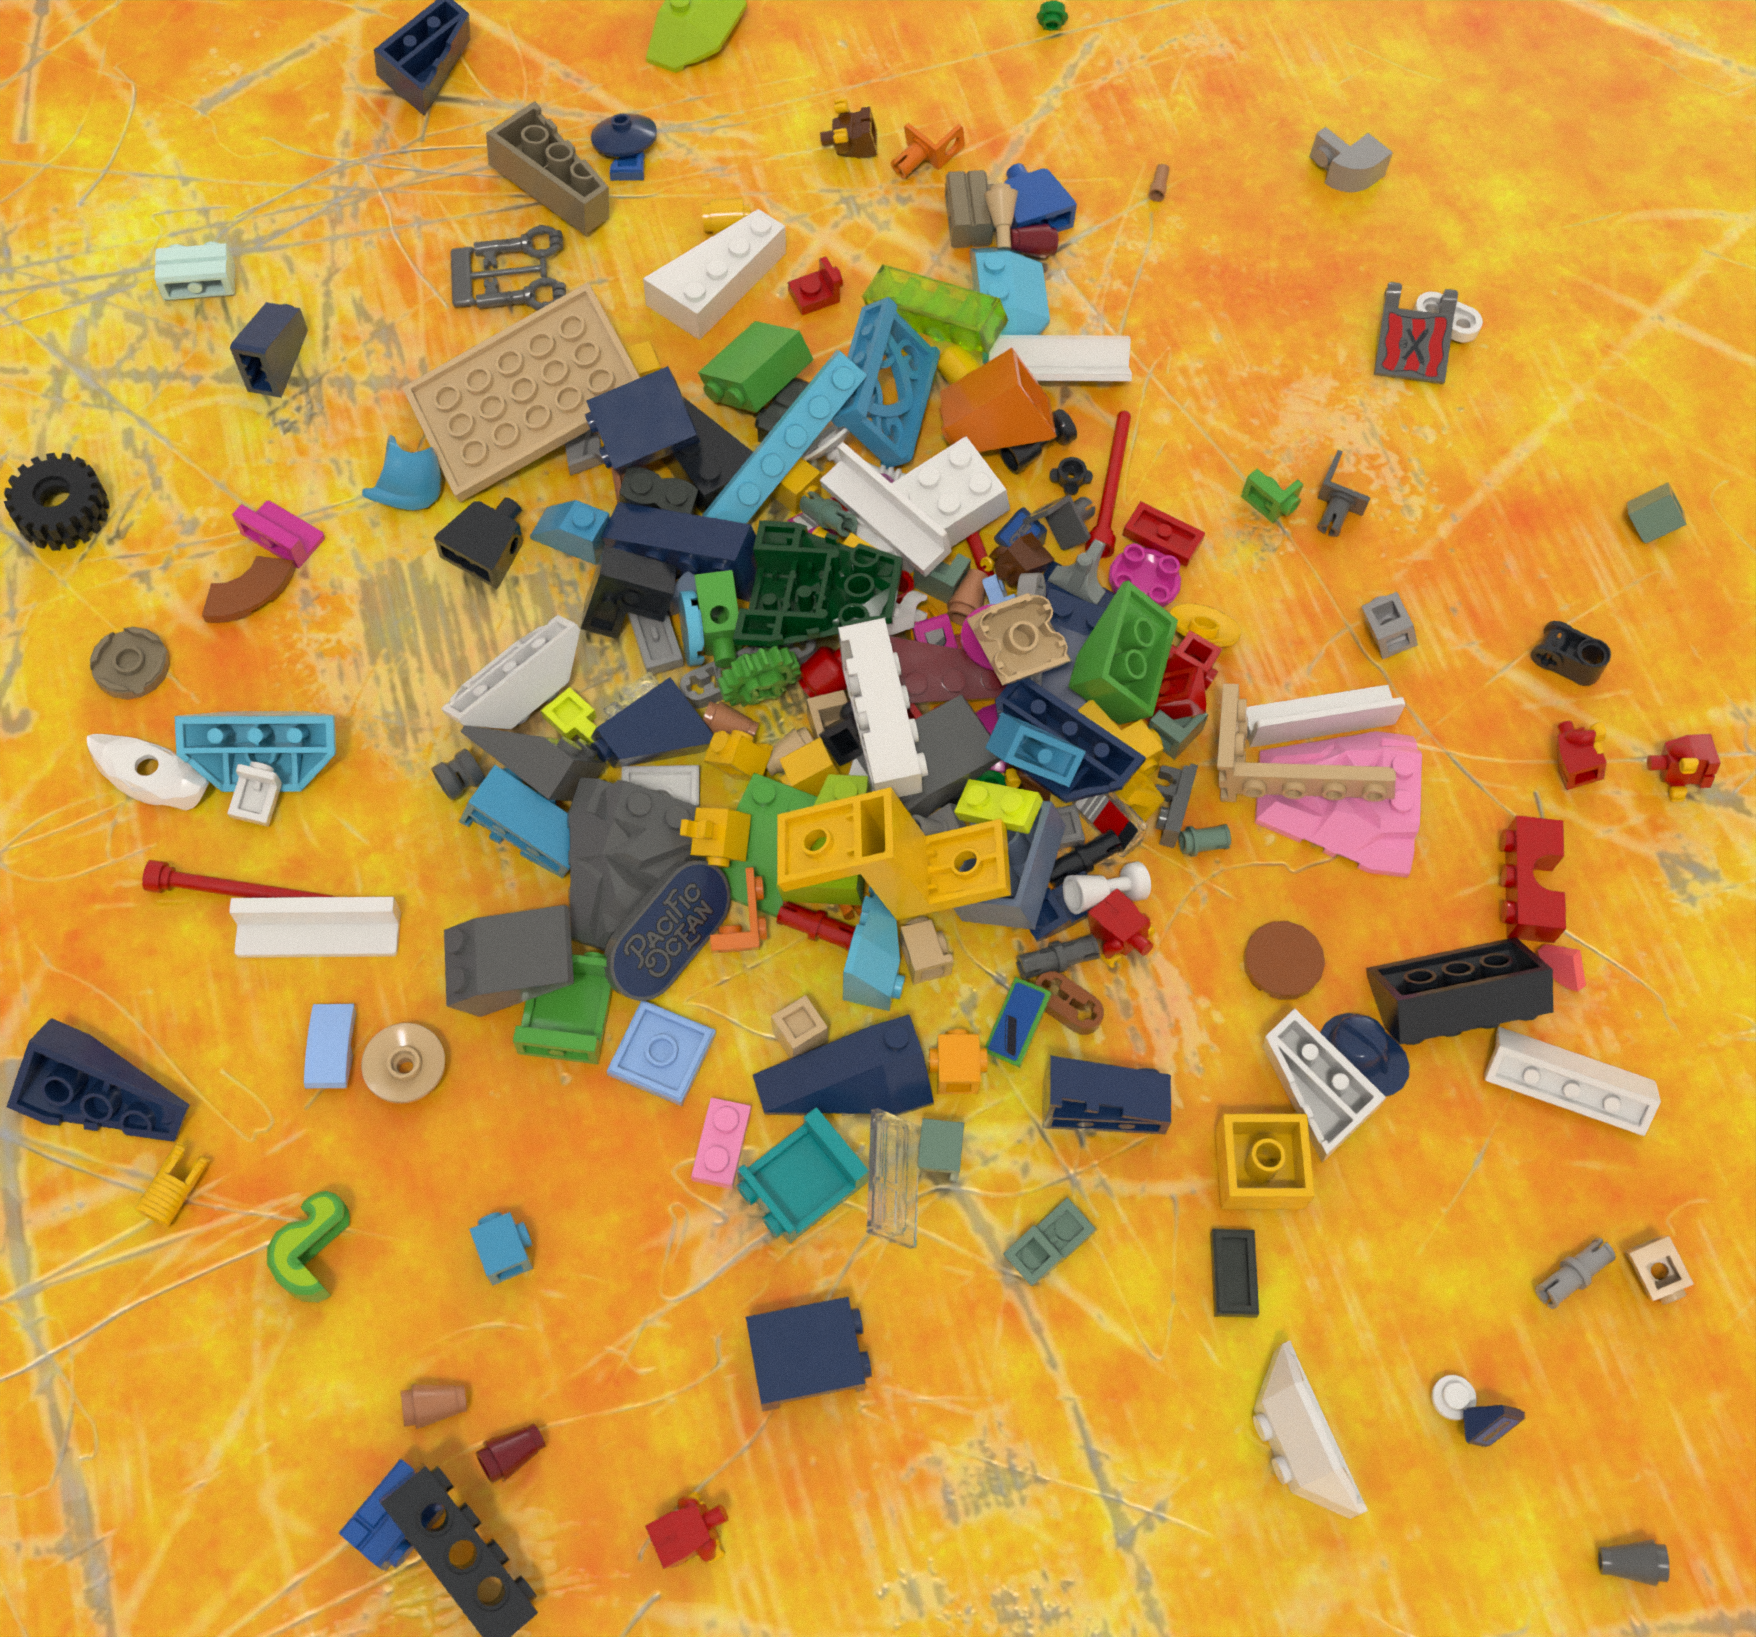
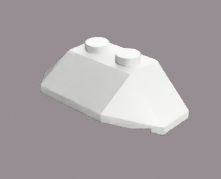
M557 615L550 619L547 625L531 631L461 685L452 695L450 701L441 708L442 711L451 719L466 726L511 730L516 725L524 723L535 709L544 702L553 699L559 690L569 682L580 633L578 625Z
M1291 1341L1281 1344L1273 1353L1254 1406L1256 1416H1253V1422L1256 1431L1263 1442H1269L1275 1458L1272 1459L1275 1474L1281 1484L1287 1483L1291 1493L1348 1519L1357 1517L1368 1511L1365 1502L1357 1489Z

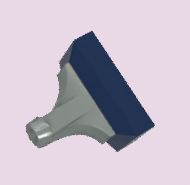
M1094 539L1088 550L1078 555L1075 563L1069 566H1063L1053 561L1043 574L1046 585V597L1051 588L1107 608L1115 593L1102 587L1097 579L1099 561L1106 544L1098 539Z

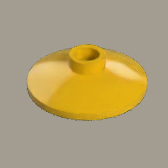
M1186 603L1174 606L1169 612L1178 620L1176 631L1183 636H1186L1189 630L1218 647L1234 645L1241 637V628L1237 622L1214 608Z

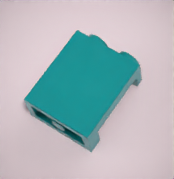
M817 1107L803 1117L804 1124L748 1168L743 1164L737 1169L740 1183L736 1187L749 1205H753L756 1202L766 1214L762 1217V1220L769 1231L776 1238L783 1235L789 1244L869 1181V1170Z

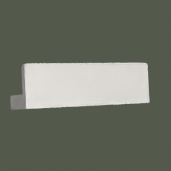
M989 335L988 362L1008 349L1013 348L1036 381H1132V372L1129 368L1131 342L1129 336Z
M842 442L837 447L841 461L820 479L822 487L926 577L952 552L946 530Z
M1389 685L1249 706L1247 707L1249 746L1251 748L1395 725L1406 704L1403 697H1392Z
M394 897L231 898L229 913L237 924L234 952L238 958L389 957L398 954L401 911Z
M1498 1027L1495 1033L1496 1047L1484 1073L1485 1081L1636 1134L1646 1135L1661 1103L1657 1084L1654 1080Z

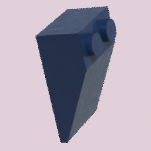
M1050 588L1046 597L1053 609L1050 623L1055 632L1064 636L1068 646L1067 654L1071 661L1043 672L1042 687L1078 710L1088 701L1069 688V682L1077 654L1106 608Z

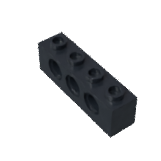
M422 1463L379 1498L378 1501L482 1637H511L538 1614L531 1604L538 1596L521 1574L515 1580L511 1578L503 1567L510 1559L493 1538L488 1543L482 1540L475 1530L482 1523L468 1504L464 1502L457 1507L447 1493L454 1486L437 1465L430 1471ZM433 1503L442 1504L446 1510V1518L443 1524L435 1529L423 1527L421 1523L423 1510ZM460 1540L472 1542L474 1552L470 1561L464 1565L452 1564L449 1560L451 1547ZM488 1577L500 1579L501 1591L497 1598L489 1602L478 1599L477 1589L484 1579Z

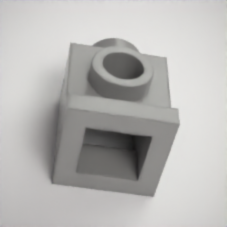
M1397 592L1387 596H1379L1362 606L1365 622L1382 659L1418 645L1414 625Z

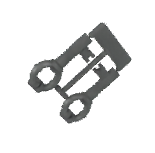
M539 225L517 238L474 242V248L462 247L452 249L450 255L453 306H473L477 303L478 309L508 306L509 304H526L535 310H539L566 295V285L563 282L547 277L545 259L563 249V233L553 227ZM548 234L550 247L540 250L534 249L532 239L537 235ZM475 251L476 256H484L483 266L485 270L489 269L491 265L493 269L498 268L497 254L522 251L524 254L540 259V265L472 272L471 255ZM540 272L541 278L534 280L528 286H525L523 290L505 291L504 293L497 291V278H493V282H489V279H484L485 294L476 295V300L473 298L472 279ZM551 286L553 300L543 303L537 302L535 291L540 287Z

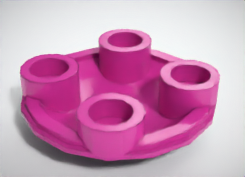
M1129 544L1124 548L1123 553L1119 554L1111 564L1109 582L1113 592L1116 594L1121 584L1129 580L1163 608L1173 602L1180 591V563L1174 556L1164 555L1155 549L1143 548L1139 544Z

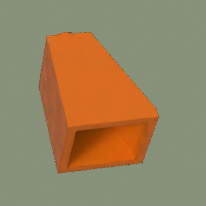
M1013 348L1008 349L940 391L941 407L939 412L943 419L941 431L950 445L967 436L976 450L982 452L1047 441L1056 437L1050 398Z

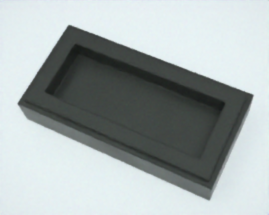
M1212 1229L1210 1232L1214 1317L1257 1318L1259 1316L1255 1230Z

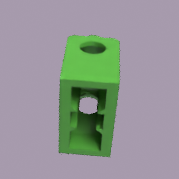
M733 571L695 575L698 610L700 609L705 655H713L715 666L718 668L732 667L731 662L737 659L736 652L742 649V645H734L733 641L739 614Z

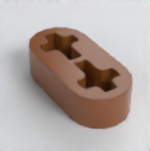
M1053 971L1041 974L1037 978L1035 985L1044 988L1043 986L1051 988L1054 984L1059 987L1058 996L1053 995L1045 1012L1075 1033L1080 1035L1094 1033L1099 1028L1104 1016V1008L1101 1002L1063 974ZM1086 1007L1090 1008L1093 1020L1086 1018L1083 1022L1077 1019L1078 1010L1083 1011Z

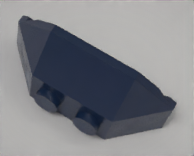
M1030 678L1008 684L995 699L998 719L1001 712L1039 727L1086 751L1070 787L1012 765L1065 803L1122 790L1146 760V757Z

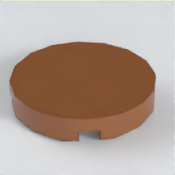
M1289 921L1271 922L1260 927L1249 939L1243 956L1245 972L1252 985L1260 991L1262 989L1264 992L1271 994L1270 997L1279 1000L1297 999L1308 994L1321 979L1325 966L1323 948L1316 936L1305 927Z

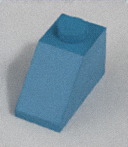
M577 500L557 504L546 508L532 531L530 538L597 565L605 545L601 537L610 520L608 512Z
M1001 712L985 747L1006 763L1070 787L1086 753L1085 750L1039 727Z

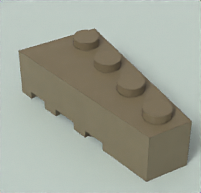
M536 101L486 133L488 165L581 233L586 235L609 219V187L586 160H581L577 156L575 147L569 140L565 141L559 135L554 122L551 119L547 120L542 115L541 107Z

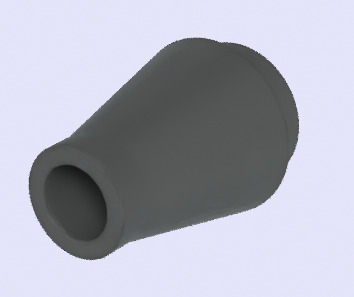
M1650 1539L1611 1547L1599 1546L1598 1564L1601 1575H1612L1652 1586H1657L1658 1582H1668L1669 1556L1665 1544H1655L1654 1540Z

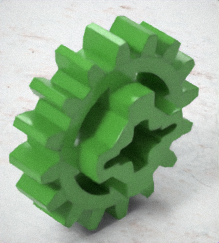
M773 646L771 649L761 648L756 653L741 655L731 662V669H725L721 672L723 677L718 678L717 681L725 702H730L731 706L741 703L742 707H745L748 704L755 705L763 700H774L787 690L786 685L796 683L795 677L800 675L801 671L794 651L790 652L788 647L779 650L777 646Z

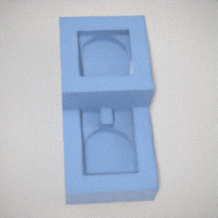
M313 1004L305 1055V1089L347 1088L353 1059L350 1045L357 1015L354 1004Z

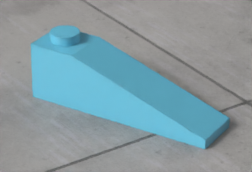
M869 886L870 897L865 896L860 922L856 924L843 971V1000L890 1011L892 999L900 1000L905 982V976L899 975L900 954L897 920Z

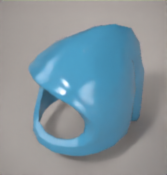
M389 435L383 469L375 487L362 490L363 497L398 509L414 511L428 508L438 499L442 482L438 458L433 447L413 453L406 452L398 446L395 437Z

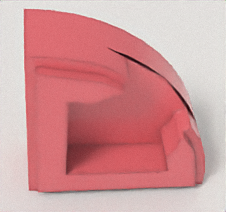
M1548 944L1538 949L1539 957L1553 969V978L1558 983L1577 992L1586 986L1580 950Z

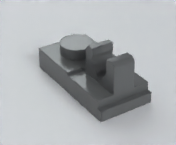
M1192 763L1190 766L1184 765L1182 770L1166 765L1160 768L1158 778L1165 779L1171 784L1167 787L1156 784V788L1165 798L1164 801L1171 803L1169 808L1162 806L1156 829L1162 830L1160 845L1173 849L1175 847L1198 765Z

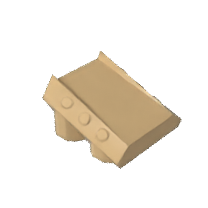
M1027 593L992 605L967 619L1002 686L1043 673L1071 661L1067 654L1068 646L1064 636L1055 632L1050 623L1053 609L1049 600L1044 596Z

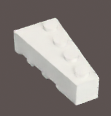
M885 618L838 627L842 670L872 789L877 791L891 787L898 797L921 793L922 777L928 776L927 764L924 753H917L915 742H919L918 730L915 719L908 718L907 709L910 708L909 696L906 686H901L900 662L897 652L893 653Z

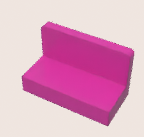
M269 500L265 501L256 512L241 504L232 514L241 535L281 559L293 560L298 569L325 540L322 531Z

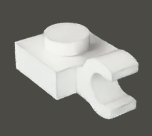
M913 590L904 596L900 604L896 603L893 623L887 624L889 636L914 628V622L927 618V613L916 609L920 602L927 600V595Z

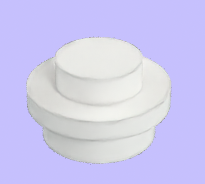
M1445 1376L1438 1380L1432 1389V1403L1436 1411L1449 1420L1464 1419L1463 1410H1466L1467 1407L1476 1406L1477 1399L1474 1388L1466 1379L1460 1376Z

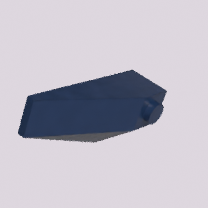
M910 1014L869 1026L753 1074V1080L764 1115H807L817 1107L821 1113L842 1114V1116L880 1114V1117H895L934 1104L923 1052Z
M50 1018L28 1042L6 1107L44 1124L60 1126L62 1122L83 1124L85 1130L98 1131L101 1127L122 1130L125 1135L175 1142L179 1136L190 1104L90 1034Z

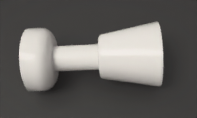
M1139 861L1126 864L1121 869L1120 877L1108 880L1102 875H1069L1064 879L1063 883L1064 901L1072 913L1079 914L1096 906L1115 889H1119L1132 901L1145 900L1151 892V879L1147 868Z

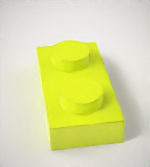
M969 779L954 813L959 820L976 824L1002 819L1007 830L1029 834L1043 799L1039 792Z

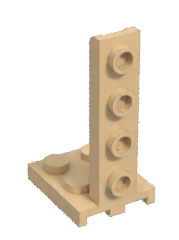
M1223 684L1217 770H1220L1219 788H1221V802H1236L1237 794H1244L1252 798H1259L1265 795H1283L1289 799H1300L1305 796H1323L1328 800H1342L1345 797L1364 798L1371 802L1395 799L1396 772L1391 767L1246 762V751L1244 749L1245 740L1248 739L1247 699H1240L1239 684Z

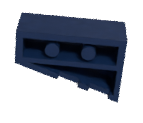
M1050 1056L1043 1078L1042 1128L1166 1134L1171 1124L1170 1074L1159 1073L1158 1070L1152 1068L1133 1069Z

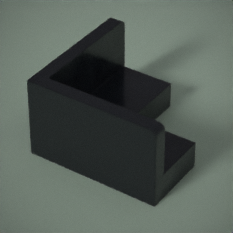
M604 545L585 599L581 629L617 639L627 612L663 622L674 595L677 567Z

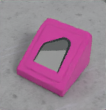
M947 613L914 623V628H912L914 641L958 649Z

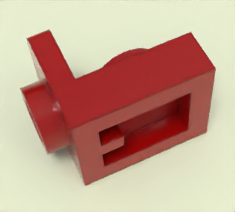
M825 256L819 258V271L788 281V292L801 315L803 316L839 303L840 287L843 286L842 275L838 267H832Z

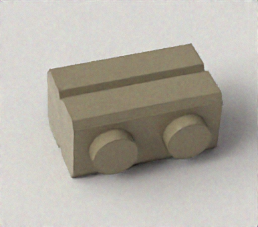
M984 170L968 171V173L955 171L946 174L944 193L950 241L953 248H967L970 245H973V247H987L992 244L993 232H996V229L994 228L984 193L989 191L990 187L994 184H988L987 174Z

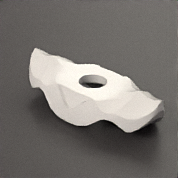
M91 734L87 736L89 753L99 772L121 792L143 803L189 810L198 804L209 784L205 777L200 775L191 765L176 756L175 752L162 746L125 736ZM143 760H157L159 765L153 774L143 776L137 773V767Z

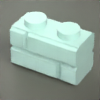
M207 242L204 245L197 246L174 244L168 248L155 249V281L163 300L235 295V264L227 243Z

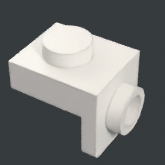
M250 762L249 766L237 765L235 772L239 778L227 813L230 818L269 827L282 785L278 775L273 772L274 768L259 762Z

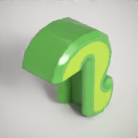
M328 1191L317 1192L303 1201L301 1208L308 1216V1219L286 1224L275 1232L267 1246V1265L275 1280L294 1298L303 1302H321L331 1297V1294L305 1265L350 1225V1213L347 1206L339 1196Z

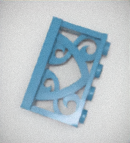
M890 297L861 308L847 357L865 372L867 376L830 420L838 428L846 427L881 460L880 465H886V469L890 466L895 467L912 460L941 352L936 346L931 347L896 312L898 305ZM903 349L908 355L902 356L901 350ZM891 367L896 383L898 401L892 405H883L882 389L877 377L879 370Z

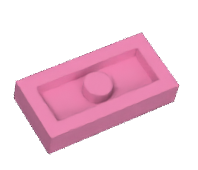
M716 1098L710 1099L691 1175L692 1181L733 1189L752 1111L750 1105Z

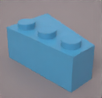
M494 765L468 801L459 823L470 827L473 822L492 831L489 839L498 844H501L503 839L507 840L522 850L520 852L522 857L563 878L570 869V865H568V851L570 850V830L567 828L568 813L556 806L555 800H548L537 790L535 792L523 784V780L508 768L504 767L501 769Z

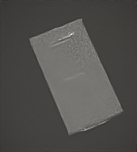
M872 1109L870 1121L867 1233L910 1249L916 1248L920 1126L881 1109Z

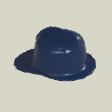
M1345 1013L1334 1016L1325 1023L1320 1033L1385 1097L1394 1095L1404 1087L1409 1078L1410 1065L1407 1055L1398 1042L1385 1032L1384 1027L1377 1020L1366 1015Z

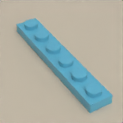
M836 350L702 516L747 523L866 378L867 374L841 351Z

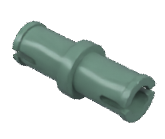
M814 491L807 492L808 496L813 499L806 497V495L802 496L800 500L801 511L813 517L819 526L825 529H833L843 537L849 536V532L844 528L852 533L856 531L858 525L855 515L843 510L837 501L824 499Z

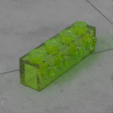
M882 264L862 295L865 305L890 297L898 305L896 312L916 332L928 335L939 342L948 341L958 344L968 351L977 350L988 354L1009 321L1000 298Z

